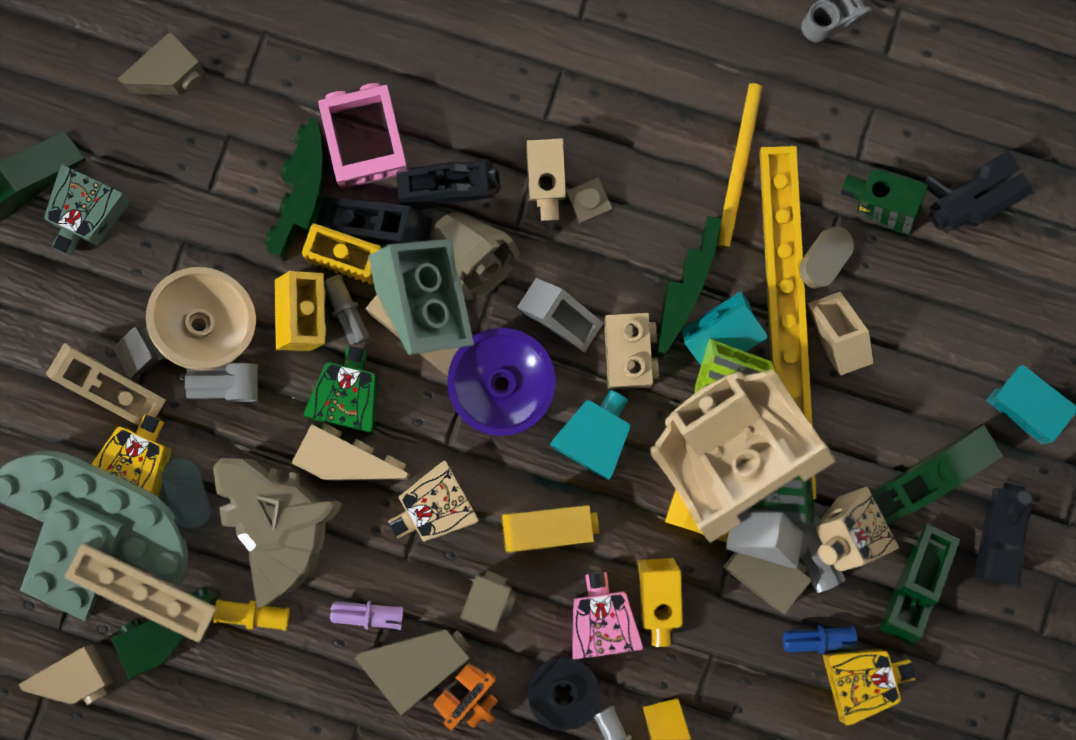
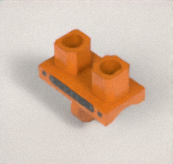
M468 663L456 676V679L470 690L469 693L461 701L446 688L433 703L439 713L445 718L443 724L451 731L471 708L475 712L466 722L472 728H475L482 719L491 725L496 720V717L490 710L498 700L492 694H489L482 703L478 701L495 682L496 676L489 670L484 673L480 668Z

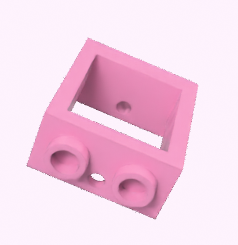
M370 83L360 87V91L346 94L345 91H336L325 96L326 99L318 100L335 177L340 189L397 177L396 172L399 169L407 168L387 84L380 86L379 83ZM382 101L394 154L343 166L331 113Z

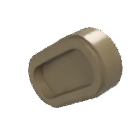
M836 226L824 230L801 260L799 272L801 279L807 286L821 288L831 284L852 255L854 249L853 239L845 228Z

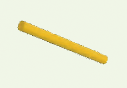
M749 84L716 244V246L728 249L731 245L763 86L759 84Z

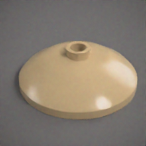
M190 267L168 275L155 287L146 308V326L155 347L170 361L193 370H213L232 363L244 353L254 335L256 314L253 302L247 291L234 278L212 268ZM200 323L203 325L204 330L196 331L193 329L192 324Z

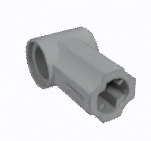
M232 363L226 365V367L213 370H193L187 368L185 375L186 396L188 399H226V401L230 402L258 401V365Z
M815 515V523L800 522L796 526L803 532L799 559L807 568L806 574L811 579L815 592L821 593L838 586L845 581V577L842 571H838L834 565L825 564L819 557L818 549L823 543L816 532V524L820 520L817 515Z

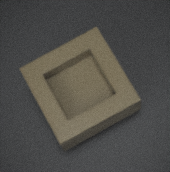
M599 177L566 191L568 200L580 225L612 212V206Z

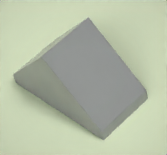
M754 512L737 515L741 523L729 530L726 549L796 569L798 567L803 532L782 512Z

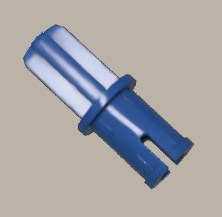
M817 625L816 629L785 631L782 637L783 647L786 652L818 651L819 654H824L827 650H855L857 648V644L853 643V641H857V633L854 626L823 628L822 625Z

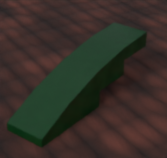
M707 217L704 222L700 250L688 249L685 254L681 283L669 281L666 286L656 356H664L686 323L703 289L715 254L722 218Z

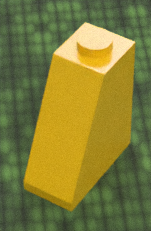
M589 505L502 515L506 552L594 542L593 534H599L597 512L590 513Z

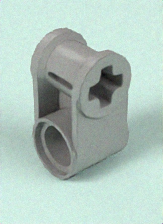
M820 0L809 9L803 19L801 29L803 35L808 40L821 42L843 29L850 28L861 22L872 13V9L870 6H865L862 0ZM813 17H822L827 22V26L817 25Z

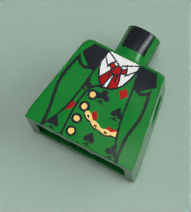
M347 346L343 366L326 362L306 406L304 417L374 434L378 376L375 373L363 371L368 354L367 350Z

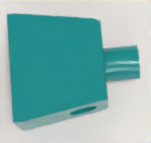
M609 390L601 406L587 399L552 440L550 447L607 481L610 480L631 426L619 418L628 399L613 390Z

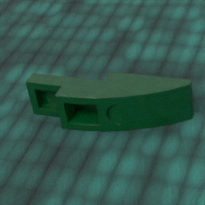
M310 116L307 125L302 124L298 129L295 137V143L298 145L293 156H287L282 165V181L287 188L293 191L291 194L286 193L279 209V212L282 213L277 226H271L265 239V244L268 245L266 251L272 257L283 262L287 258L298 231L308 234L313 223L316 224L324 197L327 165L322 127L317 118Z
M981 425L920 460L919 464L871 490L870 493L887 525L904 515L916 512L990 466L1003 455L985 425Z

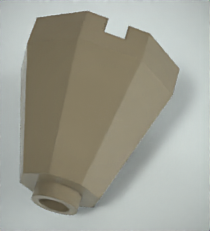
M457 211L442 214L433 224V231L431 233L433 241L452 239L456 271L464 298L467 301L474 299L472 293L475 292L481 297L488 295L510 275L513 267L509 264L511 257L517 261L520 252L514 241L505 232Z

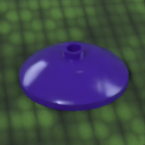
M494 328L472 336L474 345L459 348L451 361L448 371V393L454 409L469 426L488 435L510 436L531 428L546 414L554 397L555 371L548 353L534 338L515 329ZM500 378H504L509 382L508 388L504 391H500L495 387L496 381Z

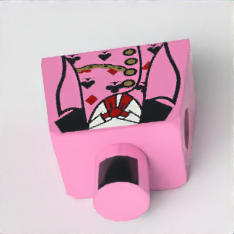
M607 572L585 575L588 596L577 597L573 600V659L643 650L626 593L624 591L610 593Z

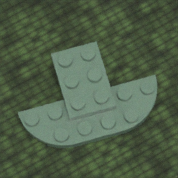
M36 451L16 458L0 469V502L44 522L20 589L21 592L86 621L92 614L99 594L64 578L82 543L112 557L115 555L177 585L184 581L188 567L186 538L182 539L180 531L174 522L176 517L173 512L151 492L79 458L56 451Z

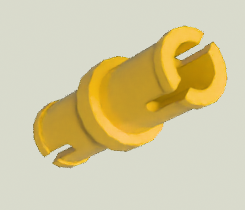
M221 599L216 601L215 606L218 608L213 617L214 623L246 625V629L254 630L255 627L287 631L290 608L266 606L257 609L256 601L250 600L249 604L222 601Z

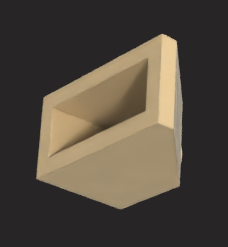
M841 292L807 303L825 353L840 376L874 364L869 331Z
M93 644L82 647L20 683L19 686L22 691L69 704H75L84 700L86 705H89L107 695L104 688L114 683Z

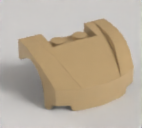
M768 370L767 373L761 372L747 376L737 372L700 389L669 415L665 420L667 428L655 446L651 448L652 457L667 475L691 512L699 530L710 543L741 523L737 517L738 514L798 475L805 482L835 462L828 448L805 418L777 373L772 370Z

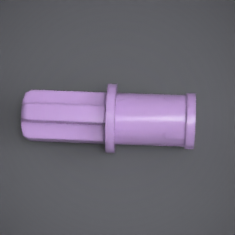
M335 601L331 606L330 620L333 623L362 625L364 630H368L369 626L401 630L403 607L372 605L371 601H367V604Z

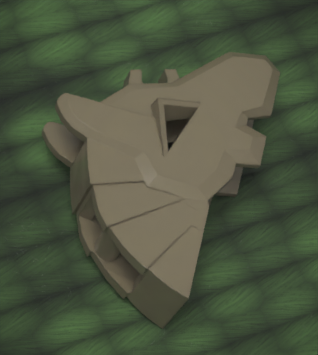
M221 458L213 466L217 495L230 498L231 502L219 508L222 526L235 527L237 536L250 551L249 559L257 609L278 602L289 593L294 592L308 575L314 572L318 564L320 551L324 545L326 523L337 516L342 508V502H321L305 487L300 486V473L290 472L289 480L283 483L279 478L281 469L271 468L269 472L254 459Z

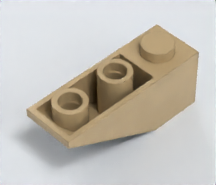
M324 422L321 428L311 424L292 461V464L327 481L409 480L411 476L403 471L407 464L389 455L383 461L371 455L375 448L357 439L354 440L352 445L340 439L343 432Z

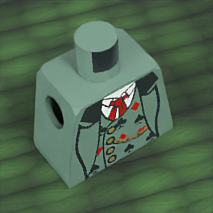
M61 165L45 213V220L60 228L52 248L72 256L80 239L98 246L123 214L131 200L122 192L67 166Z

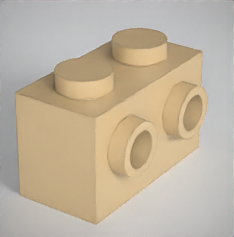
M649 313L605 315L604 329L608 390L650 388L653 385V379L659 378L658 358H651V344L657 341L656 323L649 322Z

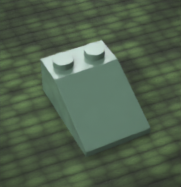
M452 239L391 244L368 255L375 291L408 355L474 345L462 286L456 271Z

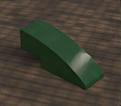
M929 524L924 526L895 586L879 630L910 645L922 638L932 607L939 602L960 541L959 538Z

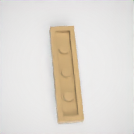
M85 543L80 545L64 578L198 643L201 642L218 608Z

